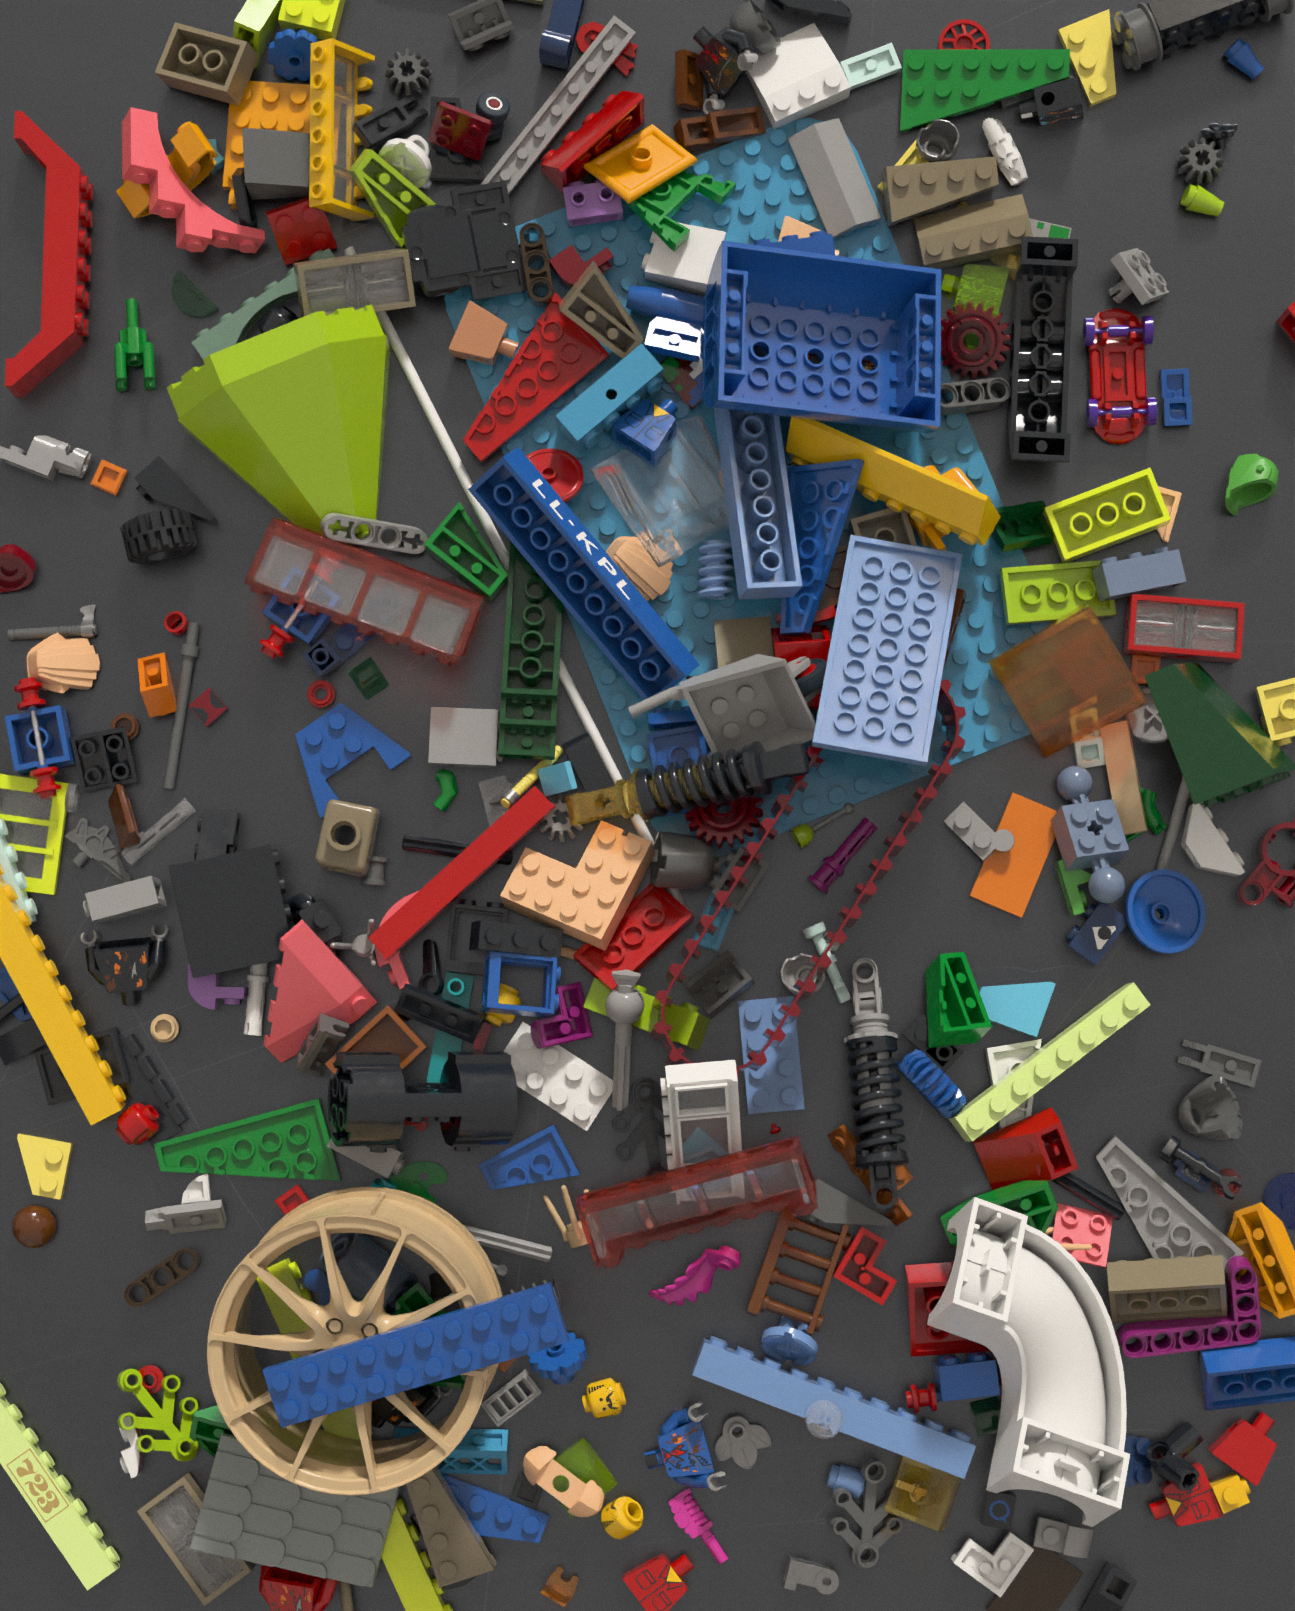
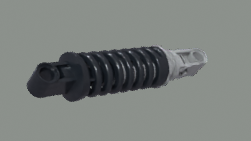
M860 958L852 966V993L854 1014L856 1016L851 1017L849 1021L853 1034L844 1038V1044L852 1051L847 1057V1062L853 1066L849 1070L848 1076L852 1081H855L849 1088L851 1094L856 1096L851 1101V1107L857 1111L852 1117V1122L859 1126L853 1133L854 1138L860 1141L855 1146L856 1162H854L856 1169L869 1170L873 1205L879 1212L889 1213L898 1205L896 1168L909 1164L907 1152L900 1150L899 1145L893 1146V1144H900L906 1140L903 1134H892V1129L904 1126L902 1119H891V1114L903 1111L901 1104H894V1099L899 1098L902 1092L900 1089L892 1088V1084L900 1081V1076L896 1073H891V1069L899 1066V1061L892 1058V1053L898 1049V1034L888 1031L889 1015L882 1013V993L879 985L877 965L869 958ZM870 968L873 974L868 979H862L857 975L860 969ZM870 1058H877V1060H872V1061H871V1060H868V1059H870ZM883 1191H888L893 1195L892 1201L887 1205L877 1202L878 1194Z

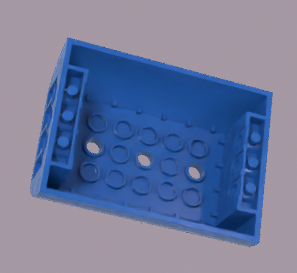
M729 241L721 242L711 268L705 292L702 401L707 407L928 434L940 428L941 269ZM753 347H762L766 351V356L758 357L755 355ZM807 354H817L821 363H811ZM862 360L871 361L874 364V370H866L862 366Z

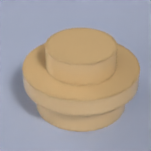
M162 1014L154 1018L150 1031L154 1039L166 1043L177 1037L179 1024L173 1016Z

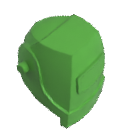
M1258 454L1238 456L1228 478L1229 484L1226 489L1225 498L1226 509L1235 516L1238 515L1240 508L1256 504L1275 494L1279 473L1277 466L1271 460Z

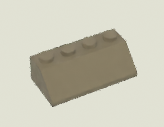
M1022 194L913 218L923 267L944 269L1019 252L1022 236L1033 237L1029 215Z
M1204 1255L1202 1257L1186 1258L1178 1256L1170 1259L1148 1258L1139 1261L1119 1260L1107 1263L1112 1323L1228 1316L1223 1255Z

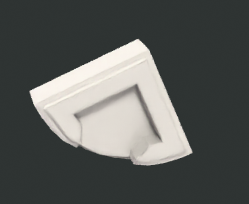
M209 1174L200 1175L189 1183L183 1193L182 1204L211 1201Z

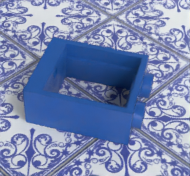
M497 951L487 953L484 960L481 1012L549 1018L559 1007V994H555L556 983L560 981L561 967L557 966V957ZM501 965L544 969L542 1007L498 1003Z

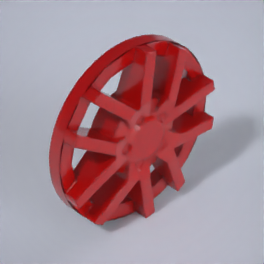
M961 19L951 22L943 29L939 37L938 49H943V44H953V48L947 49H982L977 45L985 41V49H990V39L986 30L980 24L972 20ZM960 25L962 34L957 35L954 27ZM965 25H970L974 29L967 34ZM950 30L953 38H944ZM979 31L983 36L974 40L972 36Z

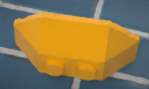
M1262 1202L1235 1211L1227 1237L1243 1250L1242 1256L1247 1258L1256 1272L1259 1306L1272 1312L1278 1319L1294 1315L1295 1250L1283 1222ZM1239 1270L1237 1272L1238 1276H1243L1247 1270Z

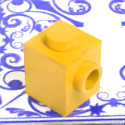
M1230 1472L1209 1481L1223 1514L1250 1503L1247 1494H1250L1251 1491L1244 1477L1239 1478L1237 1474Z

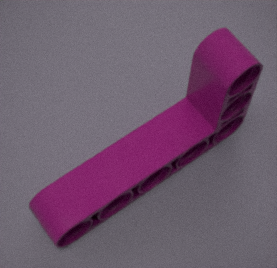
M1235 1256L1226 1263L1228 1316L1143 1321L1125 1324L1117 1332V1339L1123 1353L1130 1358H1142L1245 1345L1257 1341L1261 1335L1258 1283L1256 1272L1250 1262L1243 1256ZM1239 1270H1247L1243 1276H1235ZM1249 1296L1246 1302L1237 1303L1241 1297ZM1251 1323L1249 1328L1240 1330L1243 1324ZM1215 1327H1223L1219 1333H1211ZM1194 1330L1191 1336L1183 1337L1185 1332ZM1159 1334H1166L1164 1339L1160 1341L1154 1340ZM1130 1338H1138L1135 1343L1126 1344Z

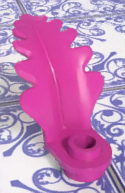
M720 1246L718 1250L706 1248L702 1256L688 1266L685 1276L677 1278L673 1285H668L664 1289L650 1290L649 1295L660 1302L665 1300L668 1305H672L676 1301L677 1305L681 1306L684 1304L685 1298L693 1303L697 1300L698 1292L703 1294L709 1292L715 1270L718 1267L726 1271L739 1268L741 1264L739 1258L741 1255L735 1249L727 1246Z

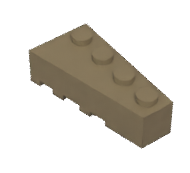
M996 156L885 167L881 172L887 227L992 191L999 184Z
M437 1466L406 1484L439 1588L495 1570L496 1560L489 1553L483 1539L476 1532L468 1519V1515L458 1503L453 1491Z

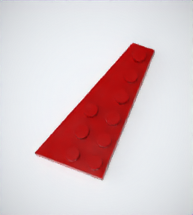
M556 292L544 313L539 317L529 337L526 338L507 368L502 380L492 392L482 412L479 413L463 439L465 445L481 463L609 358L608 352L595 337L560 311L559 303L562 299Z

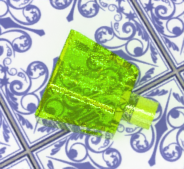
M965 264L961 277L944 274L941 290L956 294L953 305L955 309L957 303H961L964 309H966L969 300H972L974 308H977L978 304L983 301V309L987 311L993 305L994 311L992 315L996 316L999 312L1010 268Z

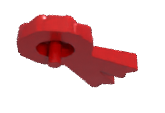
M590 22L580 27L576 36V42L581 53H585L605 26L597 22ZM629 43L613 63L625 76H628L629 70L633 69L635 65L624 56L635 59L637 44Z

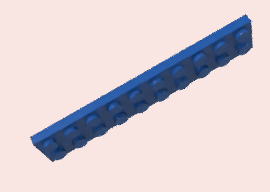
M549 1282L269 1366L263 1369V1374L280 1426L283 1428L568 1343L569 1336L552 1283Z

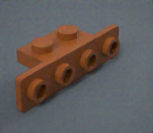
M841 1125L828 1134V1137L832 1141L833 1147L841 1153L849 1164L851 1171L860 1178L871 1195L869 1170L856 1169L854 1162H856L855 1146L858 1142L846 1126ZM906 1166L896 1168L897 1190L914 1178ZM883 1191L877 1196V1202L882 1205L889 1204L893 1199V1195L888 1191ZM898 1196L897 1207L892 1212L885 1213V1215L898 1226L908 1220L912 1213Z

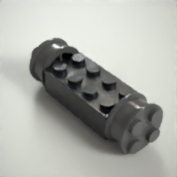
M1152 0L1147 2V5L1142 2L1137 5L1135 10L1127 13L1122 11L1115 13V28L1112 29V37L1115 44L1120 45L1122 49V59L1125 67L1138 70L1141 64L1151 60L1155 62L1162 61L1163 53L1170 54L1176 51L1178 47L1188 43L1190 45L1197 44L1204 37L1212 34H1224L1231 27L1237 25L1246 26L1252 23L1257 16L1262 22L1266 23L1271 20V16L1278 13L1290 14L1294 8V0Z

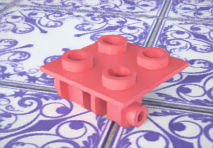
M1057 1203L1058 1210L1055 1215L1052 1239L1059 1244H1090L1092 1246L1091 1250L1067 1251L1077 1262L1106 1268L1113 1218L1105 1213Z

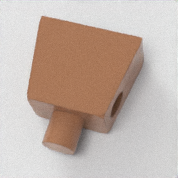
M469 301L448 349L451 356L494 365L499 353L514 359L519 343L506 338L509 331L506 322L474 302Z

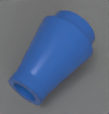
M1241 38L1224 52V55L1228 58L1226 61L1244 72L1252 80L1264 69L1247 41L1244 42Z

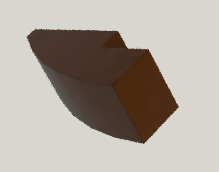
M760 106L709 112L706 116L680 119L673 127L677 143L688 152L723 146L734 141L766 133Z

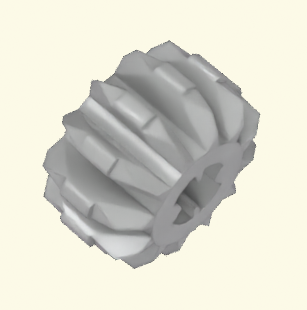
M558 794V803L554 804L556 809L541 821V823H548L543 825L540 831L544 833L552 829L548 838L553 840L556 833H559V841L564 842V833L566 832L571 839L575 838V834L571 830L572 828L582 831L583 827L575 821L585 820V815L574 814L582 806L581 804H576L571 808L570 806L574 800L572 796H569L564 804L562 794ZM548 797L549 802L554 804L552 798ZM559 811L562 815L565 813L569 815V818H566L567 823L564 825L560 822L556 824L553 822V819H556L555 814Z

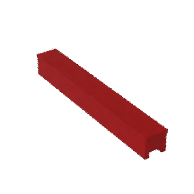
M534 786L373 932L368 939L384 955L383 957L389 961L556 809L555 805L550 803L538 788Z

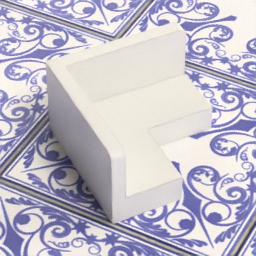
M1009 1531L993 1555L969 1538L957 1555L953 1554L951 1560L1001 1597L1034 1549Z

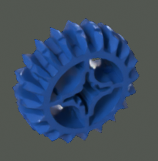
M914 1049L899 1064V1070L904 1077L943 1117L951 1118L959 1113L967 1103L962 1091L921 1050Z

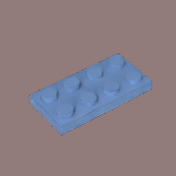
M794 996L737 1001L743 1065L750 1061L746 1056L752 1050L756 1054L761 1051L768 1038L763 1036V1033L767 1028L772 1031L783 1016L782 1013L778 1012V1009L782 1004L789 1006ZM796 1019L792 1023L784 1022L781 1029L786 1036L776 1048L769 1046L764 1051L767 1062L757 1071L750 1068L744 1070L748 1114L805 1109Z

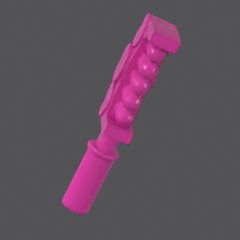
M688 1487L668 1501L671 1511L674 1513V1521L678 1524V1527L684 1528L685 1533L689 1534L691 1538L694 1539L700 1535L703 1543L706 1544L720 1565L728 1557L715 1539V1535L709 1530L713 1525L712 1521H708V1518L704 1516V1512L700 1511L701 1508L699 1505H696L697 1502L693 1499V1495L689 1494L692 1491Z

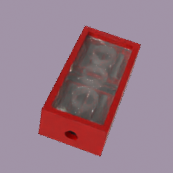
M1131 594L1127 598L1123 654L1236 663L1241 659L1245 603Z

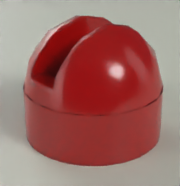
M172 611L166 615L164 626L171 634L181 635L188 628V620L181 612Z

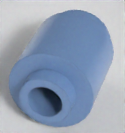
M832 1464L826 1487L832 1488V1492L840 1487L845 1488L850 1492L852 1498L858 1500L860 1495H864L865 1478L859 1469L844 1464H839V1466Z

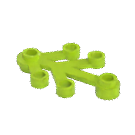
M135 1369L122 1371L117 1378L118 1387L124 1392H132L152 1418L136 1417L133 1413H123L118 1418V1426L122 1430H132L133 1428L162 1430L170 1439L154 1440L150 1435H142L136 1440L137 1450L142 1453L150 1451L170 1452L172 1457L180 1462L193 1459L198 1452V1442H194L189 1436L193 1414L198 1409L197 1400L193 1397H187L180 1401L179 1410L182 1412L180 1430H178L173 1424L175 1392L181 1385L180 1379L175 1375H168L163 1378L161 1382L163 1389L161 1409L142 1385V1375L139 1371ZM129 1375H133L136 1379L133 1386L127 1382ZM170 1378L175 1382L173 1389L167 1387V1381ZM186 1401L192 1402L193 1407L191 1411L185 1409L184 1404ZM126 1416H129L132 1420L129 1427L123 1424V1419ZM144 1438L149 1441V1447L146 1450L141 1447V1441ZM184 1441L189 1445V1449L185 1453L180 1448Z

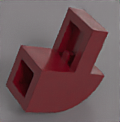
M570 245L551 258L549 266L560 283L570 290L593 260L602 274H607L612 269L611 265L614 264V256L607 247L584 263L574 247Z

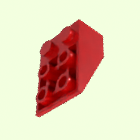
M1051 1107L973 1141L992 1189H998L1022 1180L1049 1181L1079 1169L1062 1123Z

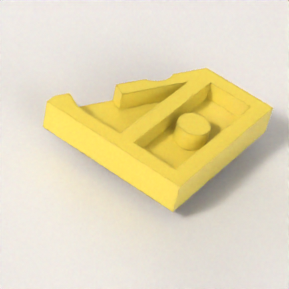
M18 1134L17 1140L32 1195L62 1200L73 1143Z

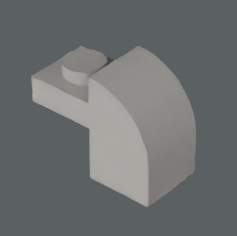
M1038 1516L1032 1545L1060 1552L1063 1555L1088 1558L1094 1528L1067 1520L1062 1522Z

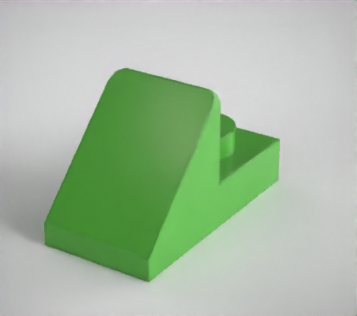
M1063 860L1055 862L1070 916L1085 913L1084 907L1087 906V900L1083 890L1079 891L1077 886L1088 883L1092 874L1082 869L1066 871Z

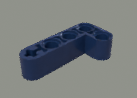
M554 0L547 30L544 29L540 42L539 58L541 64L568 69L585 0Z

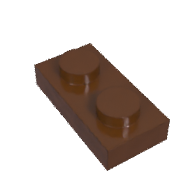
M681 49L675 52L676 106L698 111L703 109V77L695 63L699 54Z

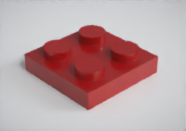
M309 197L266 211L285 265L308 258L319 250L324 252L328 248L330 250L337 248L325 211L315 207L310 208Z

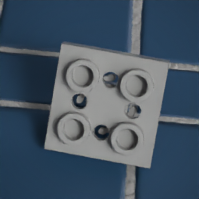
M1134 248L1120 252L1110 259L1123 277L1119 283L1109 289L1110 296L1117 294L1113 297L1115 302L1121 303L1131 293H1134L1140 303L1144 305L1160 300L1169 293L1165 287L1167 285L1166 281L1159 273L1154 272L1150 266V259L1144 251Z

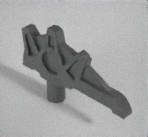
M81 818L77 827L65 835L69 841L79 846L80 852L72 860L79 868L91 858L102 864L122 882L132 881L119 856V853L122 852L120 846L113 845L107 837L110 832L108 826L104 825L100 829L89 827L88 820Z

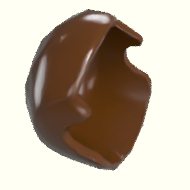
M26 1205L16 1212L12 1220V1234L21 1245L28 1248L43 1247L51 1242L56 1232L54 1216L51 1214V1211L42 1206Z

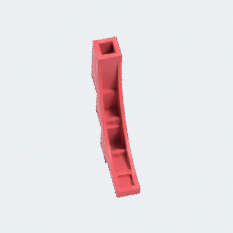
M130 107L122 121V179L133 181L137 184H149V213L160 215L163 218L176 219V248L186 249L189 252L203 253L208 244L217 248L239 250L242 253H256L265 241V230L238 225L219 215L201 202L181 181L165 154L158 130L157 113Z

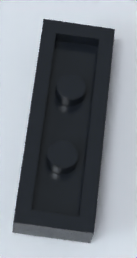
M405 983L394 1009V1012L472 1044L484 1018L482 1014Z

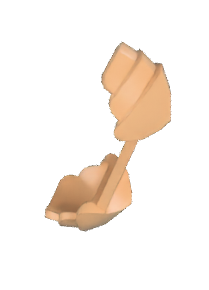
M538 1446L526 1453L523 1467L528 1481L533 1486L537 1483L569 1508L568 1513L577 1517H590L601 1510L605 1496L601 1487L597 1486L595 1481L589 1480L585 1484L554 1460L556 1452L546 1446ZM562 1475L568 1479L569 1488L565 1492H559L554 1488L553 1480L556 1476Z

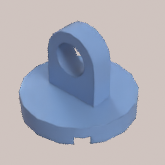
M782 1316L779 1326L764 1330L761 1339L762 1350L769 1357L784 1363L786 1359L793 1360L792 1364L797 1366L813 1362L817 1354L818 1345L811 1336L805 1333L806 1324L797 1322L798 1327L795 1329L793 1320Z

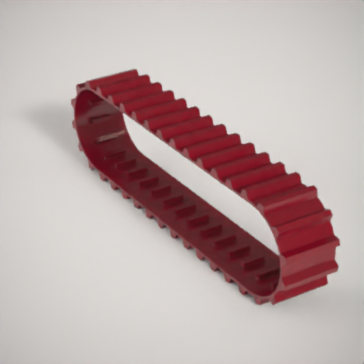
M947 679L941 681L937 709L942 716L941 724L946 728L947 740L941 745L940 750L944 751L945 754L940 765L938 766L933 763L927 773L932 775L929 783L924 790L918 787L913 794V797L918 799L910 813L903 811L899 816L898 820L903 823L895 837L888 835L884 840L883 844L888 846L880 861L873 859L869 864L868 868L873 870L865 885L858 883L853 891L858 896L850 909L843 907L838 915L843 920L833 934L828 931L823 939L828 944L819 958L815 955L810 958L808 963L813 968L804 982L798 979L793 985L798 992L789 1006L782 1004L778 1009V1012L782 1013L783 1016L773 1031L767 1028L763 1033V1036L768 1038L761 1051L756 1054L752 1050L746 1056L750 1061L736 1067L737 1079L739 1073L747 1068L754 1071L761 1068L767 1062L764 1051L769 1046L776 1048L783 1041L786 1035L781 1029L784 1022L792 1023L798 1017L801 1009L796 1002L799 998L807 999L817 987L811 978L814 974L821 976L829 968L832 961L827 955L828 951L836 952L844 944L847 936L842 931L843 927L851 928L862 915L861 910L857 906L858 903L866 904L877 891V887L872 882L873 879L881 880L888 873L893 865L888 856L896 857L908 841L903 832L911 833L923 817L918 809L925 810L938 793L934 786H940L951 773L953 768L948 763V760H954L965 744V740L958 734L959 723L965 717L966 712L964 707L955 706L952 697L948 693L952 684ZM809 747L807 757L810 769L812 766L816 769H819L824 760L818 756L823 748ZM807 774L789 779L785 788L790 795L780 794L771 809L775 819L764 818L755 834L760 842L748 843L741 856V860L745 864L744 868L733 867L725 881L730 890L728 892L721 890L717 892L710 905L715 911L714 915L703 914L695 929L700 935L699 939H688L680 952L685 961L682 965L672 963L665 976L670 985L666 991H657L652 1006L659 1013L658 1023L652 1028L651 1035L652 1039L662 1041L668 1053L665 1061L667 1066L692 1063L682 1055L685 1052L682 1047L677 1050L668 1035L672 1031L671 1024L665 1025V1006L670 1008L673 999L667 998L670 989L676 981L683 984L687 976L681 972L691 956L696 960L700 957L702 952L697 949L698 945L706 933L714 935L717 927L712 925L721 909L728 912L733 903L728 901L729 896L736 885L742 888L745 886L748 879L743 877V874L752 861L759 864L763 857L758 852L767 837L771 840H774L778 831L773 827L782 813L787 817L790 815L793 807L788 803L797 790L804 793L808 783L803 780Z

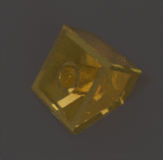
M903 1456L884 1511L933 1530L944 1532L962 1478Z

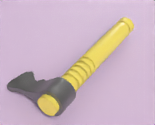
M555 746V760L542 759L514 788L508 789L503 795L499 794L489 803L490 806L499 804L510 809L520 800V796L539 779L537 770L552 766L563 755V749L560 746Z

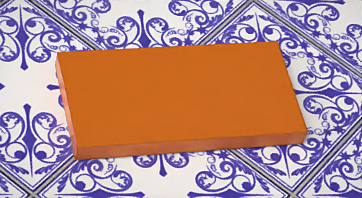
M1012 793L996 832L1002 829L1010 831L1015 839L1014 846L1008 852H999L995 849L993 854L982 863L969 897L1022 918L1055 839L1051 819L1057 811Z

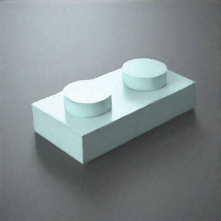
M892 43L840 62V66L851 86L850 90L900 72L902 69Z

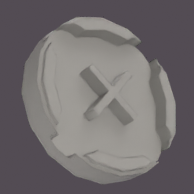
M1150 689L1141 690L1127 704L1125 719L1129 722L1130 732L1142 742L1151 744L1164 742L1169 738Z

